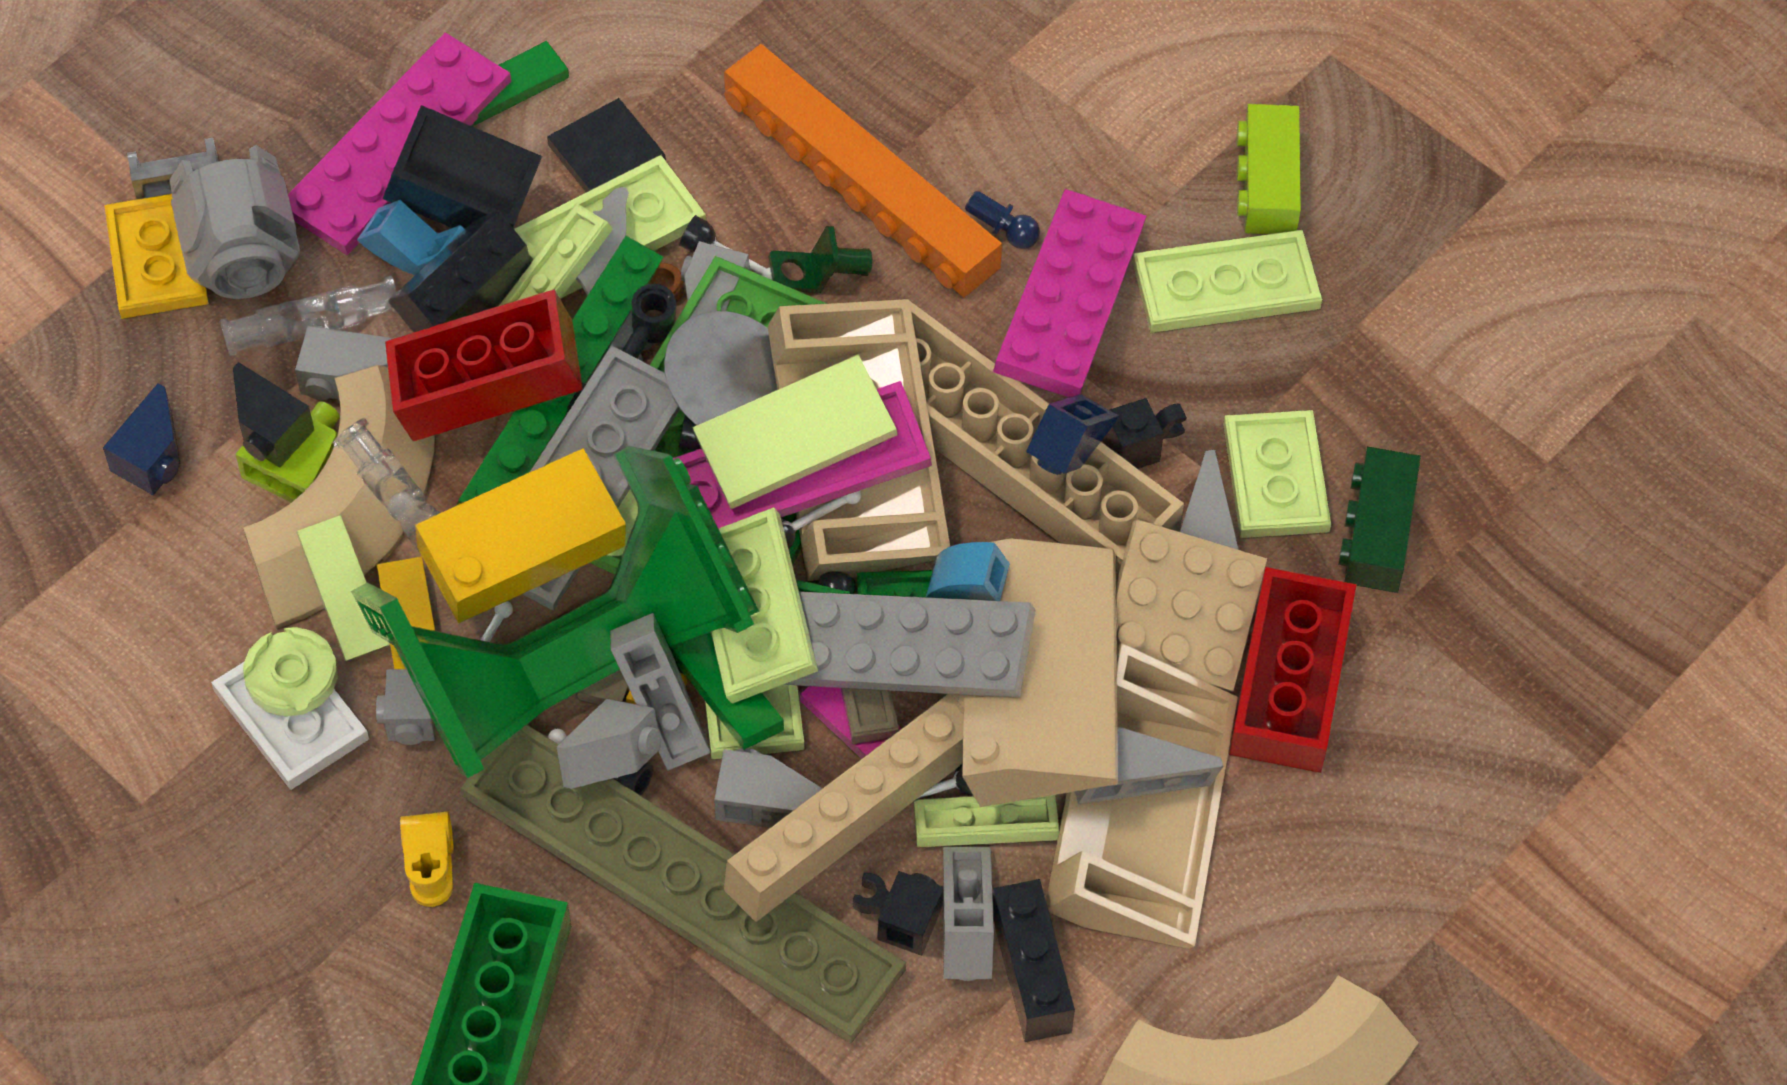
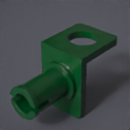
M834 226L825 227L811 253L773 250L768 256L773 281L799 292L821 293L834 273L868 276V272H871L873 261L872 252L869 248L838 247ZM788 262L796 264L801 268L803 278L797 281L790 280L782 273L781 265Z

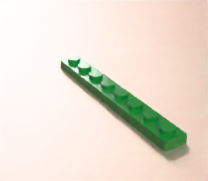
M626 235L572 319L581 381L585 384L591 378L632 312L634 293L639 288L650 283L664 258ZM576 392L515 410L462 493L457 505L529 473L566 417L567 406Z

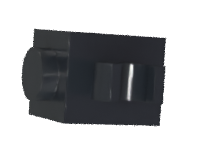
M1147 398L1110 409V411L1119 416L1102 441L1103 444L1139 469L1160 462L1163 439L1174 438L1184 434L1185 429L1181 422L1186 421L1187 417L1180 403L1169 405L1155 415Z
M898 871L889 892L881 877L873 873H864L862 886L873 890L876 894L870 898L855 894L853 897V908L863 914L879 915L877 940L922 956L943 907L944 887L938 885L935 880L927 875L920 873L910 875Z

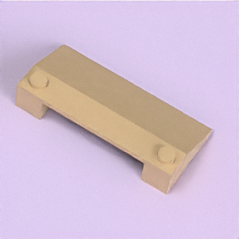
M909 299L779 306L768 325L777 390L859 354L876 389L898 381L902 382L932 462L930 467L860 490L861 499L858 503H846L800 528L799 533L807 581L819 580L820 576L827 572H841L850 577H857V573L881 572L936 560L941 551L950 547ZM831 501L796 512L797 519L809 514L810 512L822 507L823 505Z
M1013 538L992 542L998 546L1010 563L1000 601L1029 602L1033 605L1036 612L1020 698L964 695L962 776L980 807L1117 785L1116 554L1114 550L1110 548Z
M1121 643L1117 646V728H1125L1220 757L1223 768L1213 783L1205 787L1078 804L1075 792L1067 793L1046 897L1049 913L1088 929L1188 949L1195 946L1237 696Z

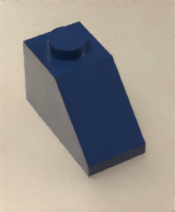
M157 383L103 447L110 471L151 495H154L163 484L169 483L175 477L180 464L172 410L166 389L159 383Z
M1082 394L1050 403L1026 452L1038 459L1037 464L1041 468L1056 475L1080 469L1114 426L1119 415Z

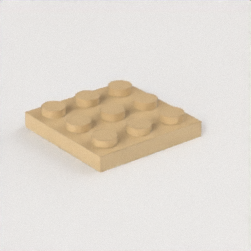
M1136 519L1132 522L1116 583L1117 646L1121 643L1228 693L1234 691L1267 558Z

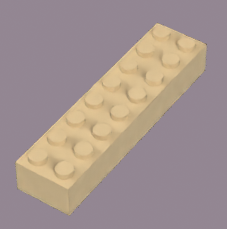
M910 301L934 449L1059 543L1113 549L1116 554V583L1133 521L1138 519L1180 532L1184 503L1102 442H1100L1080 469L1056 475L1041 468L1037 464L1038 459L1027 453L1026 450L1049 403L1018 380L994 373L995 363Z

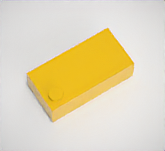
M584 448L415 524L417 548L458 624L625 547L626 523Z

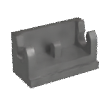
M205 139L207 152L139 163L136 151L127 153L136 200L172 194L170 178L182 160L190 161L193 171L208 164L219 162L214 139Z

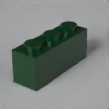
M1367 446L1364 463L1355 462L1350 489L1359 490L1357 501L1349 500L1344 527L1353 528L1351 539H1342L1338 565L1347 566L1344 582L1357 584L1356 586L1398 593L1404 571L1421 455Z

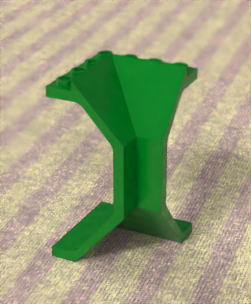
M628 446L613 454L636 499L638 513L612 584L601 595L510 643L497 644L411 626L396 597L368 582L351 591L372 633L391 643L396 648L459 773L469 778L484 770L481 760L543 711L620 670L611 651V630L654 613L668 646H672L717 629L725 628L739 633L754 625L751 615L759 612L698 486L690 484L691 478L679 458L673 460L670 454Z

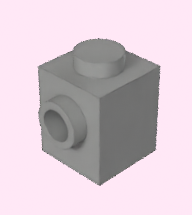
M387 669L385 695H378L376 700V719L378 724H385L388 741H397L405 745H415L422 741H435L436 726L407 670Z

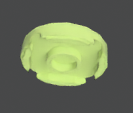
M298 627L284 628L285 632H278L274 635L270 632L262 636L249 649L243 664L245 687L253 702L268 713L284 717L304 715L320 707L333 693L338 679L336 657L327 640L314 631Z

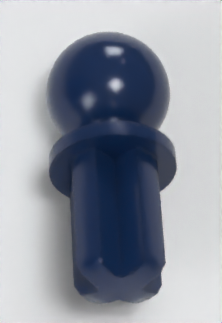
M975 191L966 203L965 210L993 227L992 234L994 235L1000 229L1004 230L1008 242L1016 248H1030L1039 239L1040 228L1037 221L1028 215H1017L1014 217L1010 214L1013 209L1011 204L1004 207L980 191Z

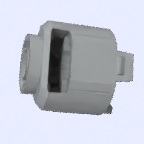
M257 145L249 149L251 159L223 160L208 164L195 171L192 170L190 161L182 160L170 178L173 198L171 205L187 274L194 282L226 298L244 299L269 292L281 283L285 274L295 264L300 255L296 226L284 177L280 174L276 157Z

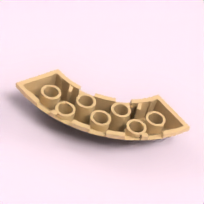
M375 365L335 378L341 407L340 425L333 451L326 465L314 482L292 503L264 520L243 528L250 556L276 629L303 620L325 608L296 532L298 530L341 515L363 575H365L381 559L385 561L396 549L404 537L403 531L411 521L414 513H418L428 489L427 481L431 472L432 462H434L435 435L414 442L411 440L393 412L388 367Z
M1338 975L1319 1000L1301 1015L1279 1027L1252 1036L1216 1040L1191 1038L1155 1028L1138 1019L1113 1058L1101 1085H1388L1401 1071L1419 1042L1381 998Z

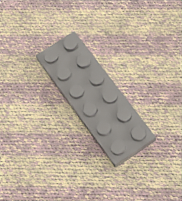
M611 345L530 472L584 448L618 509L629 492L630 487L613 454L628 446L654 451L680 411L668 388L665 373ZM581 567L523 593V595L554 611Z
M799 592L818 672L783 685L1020 698L1036 612L1033 605L1029 602Z

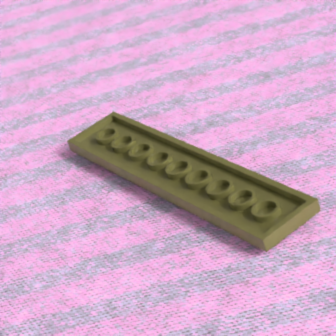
M525 725L488 754L481 762L484 770L469 777L462 785V797L850 1044L906 971L905 961L796 893H793L755 922L723 890L727 860L734 856L733 853L613 778L572 789L563 787L557 752L559 744L528 725Z

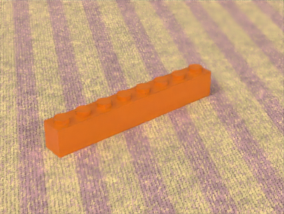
M759 44L724 71V96L731 108L737 112L742 111L754 121L756 127L763 135L767 137L772 136L784 146L785 151L793 160L801 161L809 167L820 183L834 188L843 196L851 209L856 212L861 211L872 220L882 235L885 237L891 236L904 247L905 252L913 261L917 263L922 262L935 274L937 280L944 287L954 289L965 298L1001 269L1002 243L763 44Z

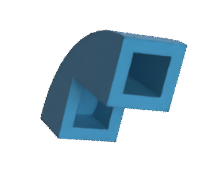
M398 200L378 208L357 241L387 263L407 273L416 275L465 229L459 225L441 233H436L406 204Z
M971 542L948 547L936 557L926 598L1000 601L1010 563L998 546L992 542Z

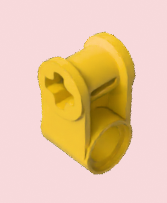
M446 811L401 816L400 830L404 868L410 883L412 897L422 906H439L446 902L453 892V833L450 813Z

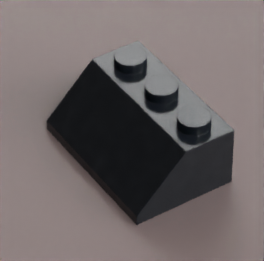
M500 211L480 216L396 292L388 302L413 332L498 307L531 264L527 245Z

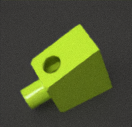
M318 402L311 411L314 431L280 468L267 459L264 461L257 460L242 446L235 454L241 478L292 503L314 482L333 451L338 433L332 428L340 419L337 410L325 402Z

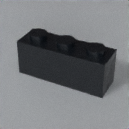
M1040 879L993 888V922L1024 1042L1072 1033L1075 1008Z

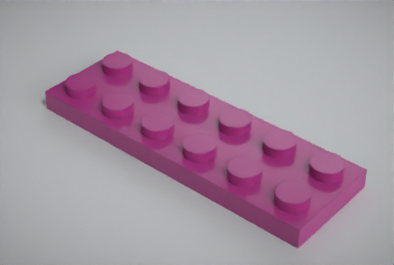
M445 32L288 194L294 221L345 255H348L359 244L357 239L377 209L391 203L384 200L383 196L420 106L423 105L471 126L478 119V114L512 81L510 72Z
M1067 189L1064 190L997 356L993 369L994 373L1068 398L1081 394L1142 232L1146 215Z
M901 381L877 389L897 429V436L733 509H730L702 449L676 457L686 467L691 478L690 484L698 486L718 529L773 507L779 512L780 517H784L932 466L931 457Z

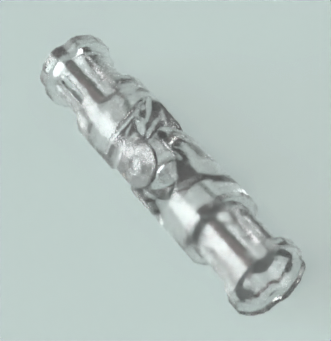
M392 276L384 278V282L360 288L354 284L303 299L256 310L255 315L228 321L226 318L219 321L230 357L236 355L239 350L259 345L269 348L305 337L307 326L339 330L365 323L367 317L391 311L397 314L396 310L388 302L397 291ZM319 311H328L323 316H320ZM298 317L302 318L301 321H296L295 319Z
M362 418L343 431L332 443L336 448H342L358 467L356 474L389 514L401 522L402 529L406 533L407 538L418 550L415 524L440 514V512L432 505L427 504L422 490L389 448L383 449L368 430L369 422ZM394 477L404 483L407 488L389 498L386 485L388 479Z

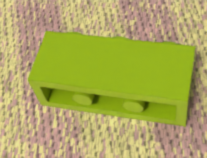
M1248 104L1246 120L1238 121L1236 144L1237 146L1244 147V155H1238L1237 181H1244V190H1238L1237 216H1245V233L1275 234L1297 231L1301 212L1299 106Z

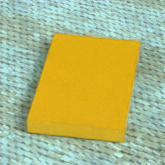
M172 194L104 205L121 319L209 304L206 287L194 282L187 274L171 205Z

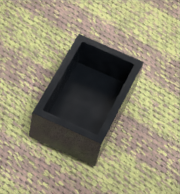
M421 105L391 174L383 199L391 203L401 200L413 212L451 228L461 225L466 229L478 217L500 211L514 228L542 156Z

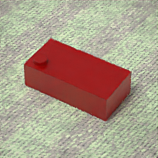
M555 289L385 341L393 412L413 442L583 390L573 322Z
M1265 567L1229 755L1308 771L1322 772L1357 584Z

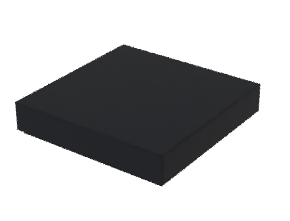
M620 98L547 136L548 146L585 192L660 155L666 161L665 153Z

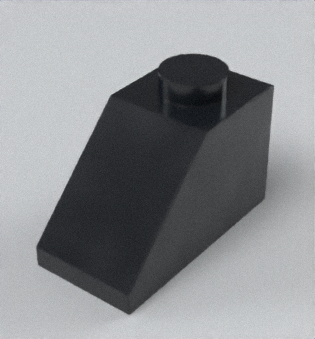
M238 362L233 367L238 420L244 441L243 446L257 460L264 461L267 459L280 468L314 431L309 405Z

